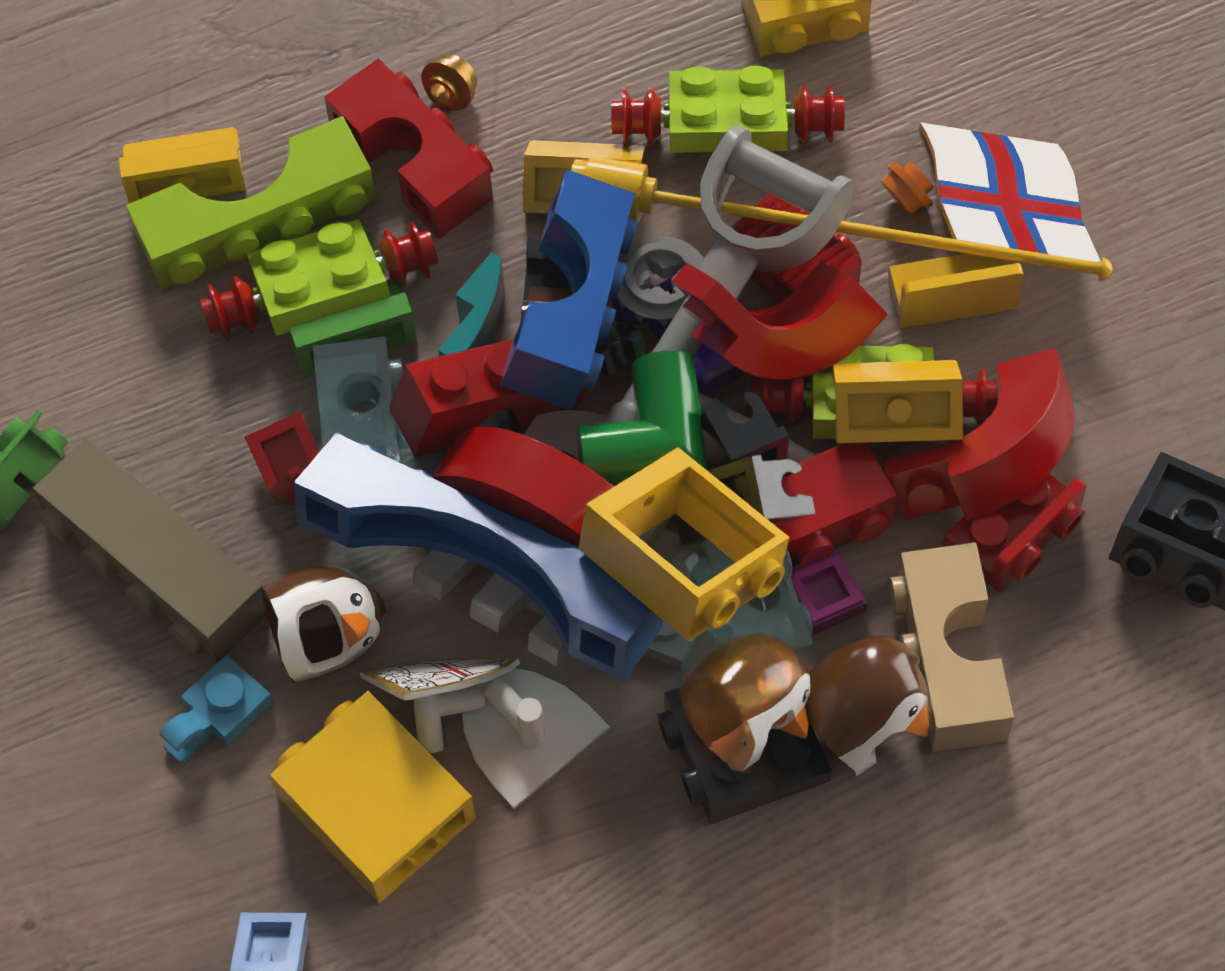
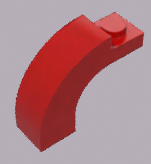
M822 260L793 294L781 303L763 310H746L719 281L689 263H686L671 281L688 298L682 306L683 309L701 324L692 337L701 345L742 371L767 379L800 378L817 373L838 363L858 348L888 315L854 278Z
M1056 347L997 363L1000 385L998 404L990 417L977 429L964 436L963 440H955L885 460L886 475L897 495L896 501L904 520L959 505L962 508L966 521L981 517L1020 498L1039 484L1052 471L1069 445L1075 422L1071 389Z
M474 426L461 430L431 475L435 480L462 493L480 497L488 505L515 518L531 521L543 531L575 546H579L586 504L615 487L587 466L543 442L520 433L487 426Z

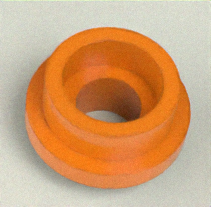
M896 161L887 166L890 173L880 182L911 216L921 207L927 210L933 205L927 194L934 186L913 162L910 161L904 168Z

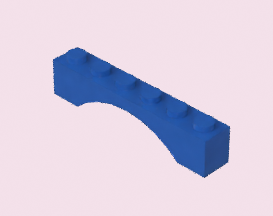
M336 433L294 482L297 523L348 548L378 545L420 547L453 554L482 565L512 582L540 607L556 628L569 655L623 681L626 680L663 628V620L580 551L578 549L579 546H575L543 531L531 521L520 520L488 505L476 495L465 494L435 480L423 470L412 469L380 454L370 445L356 443Z

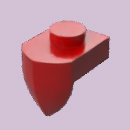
M301 411L244 436L270 495L275 500L289 505H296L294 482L320 453Z

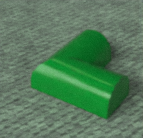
M659 351L637 358L631 368L637 421L578 425L576 428L579 462L596 472L613 486L620 484L676 448H680L707 470L694 356L684 351Z

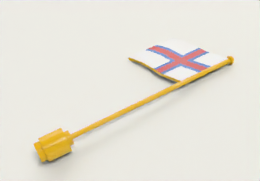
M920 122L919 130L925 137L934 158L939 206L953 239L842 221L835 231L1099 275L1098 281L1107 280L1113 271L1112 264L1108 259L1102 257V261H1100L1083 224L1075 175L1065 153L1058 144ZM590 156L588 161L575 159L571 170L573 172L635 193L629 218L637 220L638 223L642 213L652 214L655 203L702 210L701 198L657 191V178L648 177V165L596 156ZM723 202L721 206L722 214L799 226L808 217V215L729 202Z

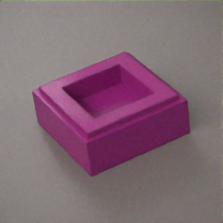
M839 551L783 576L782 586L810 636L862 614L867 610V601Z

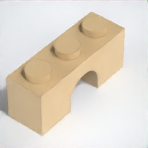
M976 542L901 553L898 576L889 577V594L894 615L904 614L908 634L901 635L900 642L906 644L920 658L918 666L929 691L926 708L930 720L928 735L932 752L1008 742L1014 715L1002 659L967 660L955 654L945 640L953 631L982 626L989 599Z

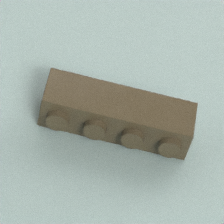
M88 438L84 439L33 487L43 510L38 514L42 524L60 541L64 542L70 536L84 548L81 551L82 557L103 578L107 579L113 573L127 585L124 592L142 612L151 616L157 611L171 623L168 629L172 636L192 654L202 649L218 663L266 616L261 596L262 585Z

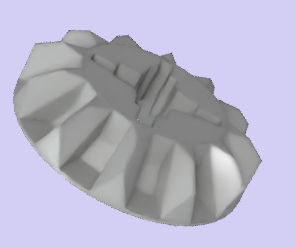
M649 237L632 244L627 255L621 254L618 258L619 262L627 264L626 273L617 295L620 307H627L635 314L639 322L644 318L656 319L665 326L670 319L674 318L686 296L672 282L671 290L673 294H670L668 291L665 292L659 286L649 289L651 287L649 269L653 274L657 273L662 279L671 276L674 278L686 263L698 269L704 260L703 256L689 243L673 237Z

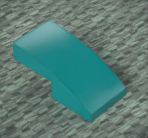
M491 252L456 293L460 325L438 349L439 357L492 344L500 322L505 290L502 260L496 254Z

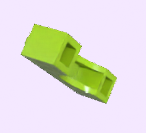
M341 116L290 137L289 155L282 173L267 189L252 197L237 201H215L201 197L190 191L183 184L178 183L125 206L138 243L161 290H164L175 284L193 282L204 272L228 262L248 259L246 253L262 249L271 242L298 238L306 234L312 227L338 216L353 215L362 210L365 205L377 201L371 168L344 117Z

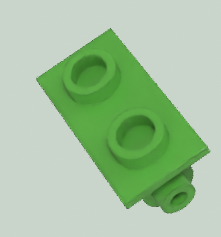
M38 409L26 424L16 417L0 436V452H2L0 454V530L7 528L8 523L31 496L13 482L19 474L35 486L65 457L63 448L68 443L67 439L53 428L49 427L43 433L35 427L42 415V412Z

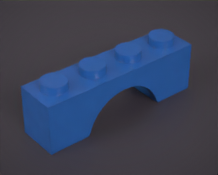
M566 169L550 206L538 251L552 260L564 273L570 284L572 295L553 302H529L513 338L500 386L568 410L572 409L582 388L593 390L604 360V355L594 352L596 343H605L616 309L606 306L608 297L613 299L617 297L627 269V264L618 261L619 253L627 255L638 225L637 220L629 218L635 193Z

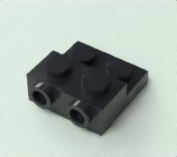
M1160 452L1121 524L1108 559L1120 564L1122 571L1133 580L1145 582L1154 579L1179 590L1183 600L1194 607L1206 608L1213 605L1225 611V479L1164 452Z
M783 660L729 680L725 672H721L664 693L665 711L657 714L662 736L670 751L680 748L687 765L686 769L680 771L686 795L693 808L703 804L710 824L831 781V768L809 719L807 738H800L780 729H770L766 745L759 760L744 771L731 770L726 762L708 748L731 736L748 722L747 720L753 717L767 699L778 693L792 691L794 683ZM753 736L743 743L746 747H751L755 744Z

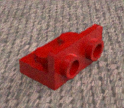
M1049 473L1039 484L1012 503L968 521L963 516L944 535L943 547L976 542L984 580L1000 592L1014 577L1019 581H1023L1037 568L1045 555L1042 549L1055 536L1064 540L1076 529L1085 515V510L1081 506L1087 485L1078 478H1075L1066 487Z

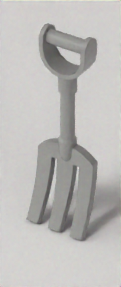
M739 125L733 126L722 138L711 155L700 181L701 208L716 241L698 269L719 281L735 299L738 298L754 270L762 272L790 270L814 258L829 242L850 207L855 191L854 181L843 175L837 176L833 181H830L752 143L751 132ZM735 177L810 214L798 227L780 236L755 238L737 233L722 221L721 206L728 188ZM687 297L652 353L659 351H684L695 357L701 344L692 335L701 324L683 309L682 306L688 300ZM633 383L620 402L614 403L607 415L580 410L553 411L536 415L524 435L543 442L579 461L576 440V428L578 425L637 421ZM671 517L645 532L639 538L652 547ZM432 550L414 568L412 585L441 600L478 564L453 554ZM495 573L471 600L470 618L498 633L531 599L512 582ZM545 615L529 633L527 650L557 666L568 653L556 628Z

